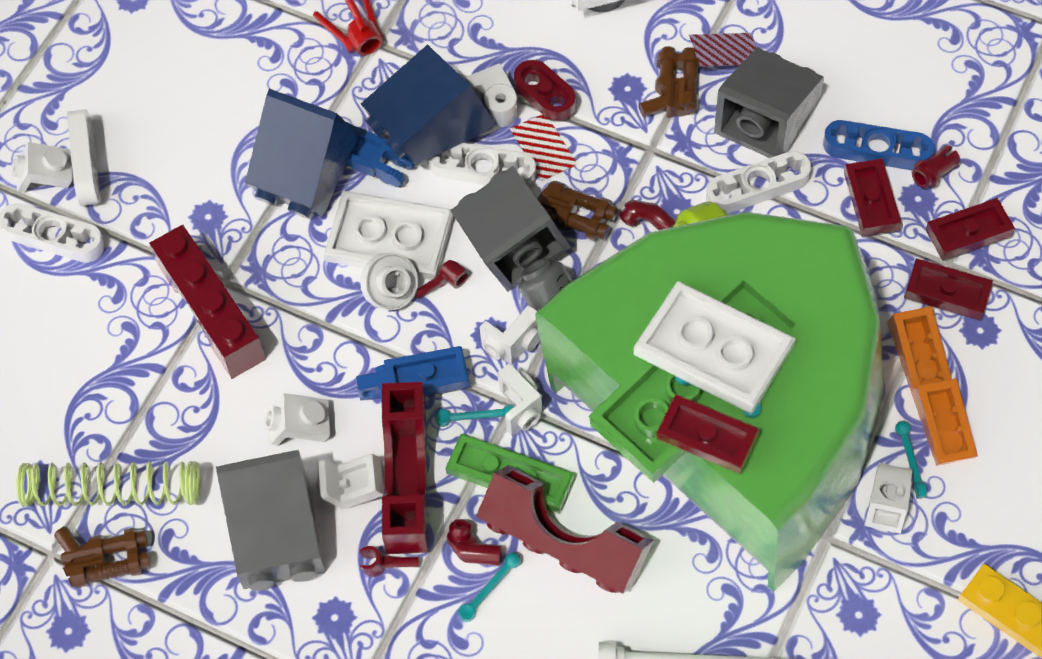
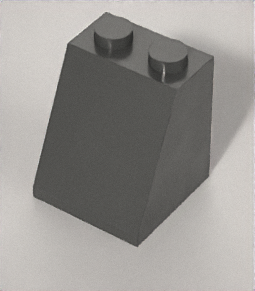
M757 47L718 89L714 133L768 158L788 152L821 97L824 76L817 74L811 68L801 67L783 59L776 53L767 52Z
M514 166L506 171L495 174L488 184L475 193L464 196L458 202V205L450 210L482 261L507 292L520 284L523 278L521 273L527 266L542 258H548L549 261H553L571 248Z
M299 449L216 466L236 573L243 590L249 588L254 591L266 590L273 587L277 582L287 580L304 582L313 579L316 574L325 573L310 483Z

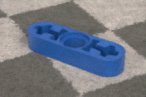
M846 120L831 122L826 127L823 138L824 150L834 158L857 162L883 158L884 165L887 167L911 171L914 169L917 161L927 160L934 153V143L926 134ZM837 135L845 136L844 143L837 142ZM858 137L862 138L860 147H856ZM873 139H880L886 142L889 148L885 151L877 152L868 146V142ZM896 144H900L899 153H894ZM912 147L919 148L920 156L912 155Z

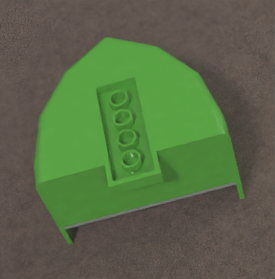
M742 212L647 233L565 285L535 313L550 388L555 393L564 386L593 411L589 415L590 426L653 483L663 475L768 571V587L774 592L804 562L859 483L884 398L881 328L876 291L854 231L850 227L753 212ZM677 281L796 338L794 348L759 403L761 413L757 418H747L742 409L691 384H679L675 379V375L634 355V346ZM675 394L759 428V436L741 474L657 439L656 432Z

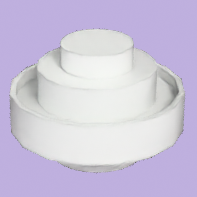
M380 253L370 258L363 267L360 277L361 290L365 299L374 307L383 310H397L409 304L415 296L418 287V274L413 263L405 256L397 253Z

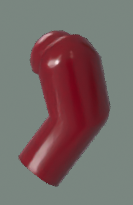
M630 200L624 204L625 208L619 214L620 219L631 227H635L640 219L648 221L657 230L672 228L675 225V220L656 203Z
M457 519L450 523L447 541L461 561L471 564L500 566L501 545L480 544L470 531L471 524L464 519Z

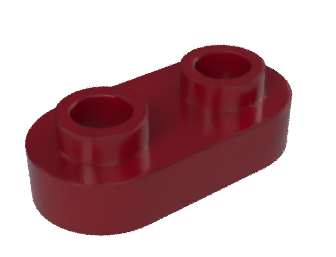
M526 60L516 67L514 71L516 91L543 116L550 120L560 121L569 118L574 113L576 108L574 89L545 63L539 60ZM532 81L537 82V84L535 85H529L527 83ZM557 103L562 104L561 106H553V104Z

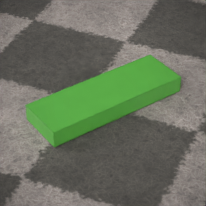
M460 434L445 467L446 474L488 488L494 472L510 465L545 483L544 493L547 508L549 511L560 514L574 481V473L465 434Z

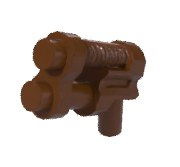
M665 46L657 54L656 65L660 69V75L655 80V90L660 96L638 104L642 117L666 110L667 118L686 116L696 112L698 108V96L696 93L697 75L700 65L694 48L686 47L682 50V53H676L674 47ZM676 69L683 71V77L675 78L674 71Z
M556 180L551 181L540 193L539 197H537L550 218L558 221L559 229L565 231L569 228L585 233V237L596 241L598 238L606 239L610 226L604 224L607 219L614 221L618 213V207L612 205V200L587 195L586 193L566 187L565 183ZM577 206L594 211V215L590 219L575 214L578 210Z
M67 526L59 528L54 533V538L64 550V553L60 555L65 566L62 569L65 575L69 576L67 579L71 587L75 586L76 589L88 586L89 582L92 583L93 581H101L117 576L121 577V575L125 576L130 573L131 576L143 574V569L151 568L149 552L140 553V547L148 546L145 530L136 531V528L132 527L124 529V534L103 538L101 534L90 537L87 544L83 545L78 542ZM127 550V559L107 563L106 555Z

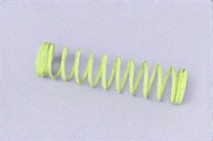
M117 461L114 464L113 471L115 490L110 502L106 501L103 493L104 465L102 462H99L97 466L99 490L94 502H90L87 495L88 466L86 462H83L81 466L82 493L78 502L73 501L70 492L72 467L69 462L66 463L64 470L66 493L62 502H57L54 494L56 467L53 462L48 467L50 493L45 503H42L38 496L40 469L36 462L33 466L28 462H23L20 465L16 478V492L18 502L22 507H29L35 499L42 507H45L51 499L57 506H62L67 499L74 506H78L84 498L90 506H94L100 497L107 506H111L116 497L123 506H127L132 497L140 506H143L148 500L149 495L155 505H160L165 495L172 505H176L179 502L181 495H183L188 505H196L199 501L201 489L200 468L196 461H189L185 470V463L183 461L180 462V487L175 501H172L168 489L169 465L167 461L163 463L164 486L159 501L155 500L152 491L153 466L150 461L146 467L147 491L142 502L139 501L135 488L137 471L134 461L130 465L131 490L126 502L122 500L119 491L120 464ZM25 472L27 473L28 481L26 497L24 490Z

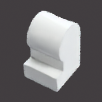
M500 63L466 76V81L471 85L497 124L494 127H507L516 120L517 96Z
M878 463L864 526L896 533L902 532L909 506L912 469Z

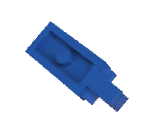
M456 346L384 360L383 365L375 367V373L356 376L360 401L381 398L382 402V383L423 382L425 396L470 388V380L462 347Z

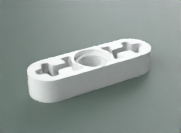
M87 109L67 112V123L77 200L80 206L100 203V191L90 116Z
M462 143L429 159L432 173L443 179L485 186L499 172V164L502 163L504 164L502 171H506L512 166L516 170L518 167L524 168L520 176L529 188L536 180L535 161L531 156L522 152ZM445 155L452 157V159H448L446 164L440 163V160H443ZM463 157H465V168L461 167ZM480 159L489 160L493 164L491 169L485 172L474 170L472 165Z
M790 151L716 176L707 185L706 201L718 204L729 214L801 189L809 180L810 160L800 152ZM787 167H792L794 171L800 170L799 175H794L792 171L786 172ZM760 176L765 178L769 185L764 189H754L747 181L752 177ZM722 190L725 195L730 194V198L724 199L722 195L717 196V191Z
M22 203L7 205L0 212V227L5 237L10 241L84 263L97 260L104 252V240L99 229L92 224ZM21 218H23L26 223H16L14 227H12L10 224L11 222H19ZM50 226L61 228V233L56 238L50 240L42 238V233L46 228ZM89 238L92 239V244L86 243ZM78 241L86 243L83 248H80Z

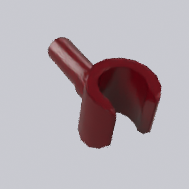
M454 260L446 261L434 279L416 290V297L420 299L446 282L455 289L461 287L468 279V274L465 273L466 269Z
M373 546L363 547L359 552L363 558H376L375 562L371 565L359 566L369 577H377L385 569H392V567H419V557L382 556L378 549Z

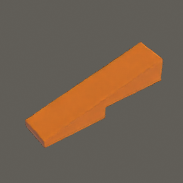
M932 306L893 314L887 321L936 466L976 458L978 454L956 378H951Z

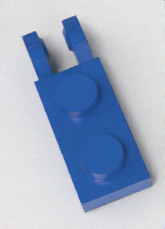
M346 122L358 134L346 166L372 177L377 176L383 183L390 184L392 187H401L405 181L404 175L399 170L384 164L385 160L388 158L394 165L407 170L413 169L415 164L406 155L399 158L385 143L387 139L379 138L374 133Z

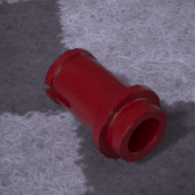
M944 145L927 160H919L915 163L911 174L914 182L919 187H935L939 183V178L960 164L961 159L956 150L946 156L952 150V146Z

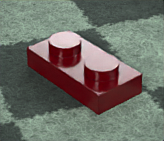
M883 158L845 164L844 176L861 236L899 231L901 219Z
M995 198L928 221L925 230L943 261L1012 237L1015 227L999 199Z
M916 258L904 298L981 320L993 280Z
M675 394L656 435L660 441L741 474L759 436V428Z

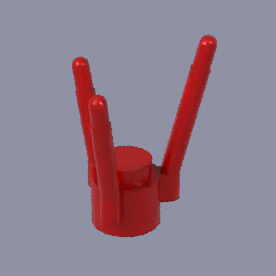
M345 0L354 17V20L347 27V36L318 11L313 12V17L340 40L350 54L357 51L359 55L366 56L378 50L383 43L384 34L378 26L370 0H363L368 20L362 17L354 0Z

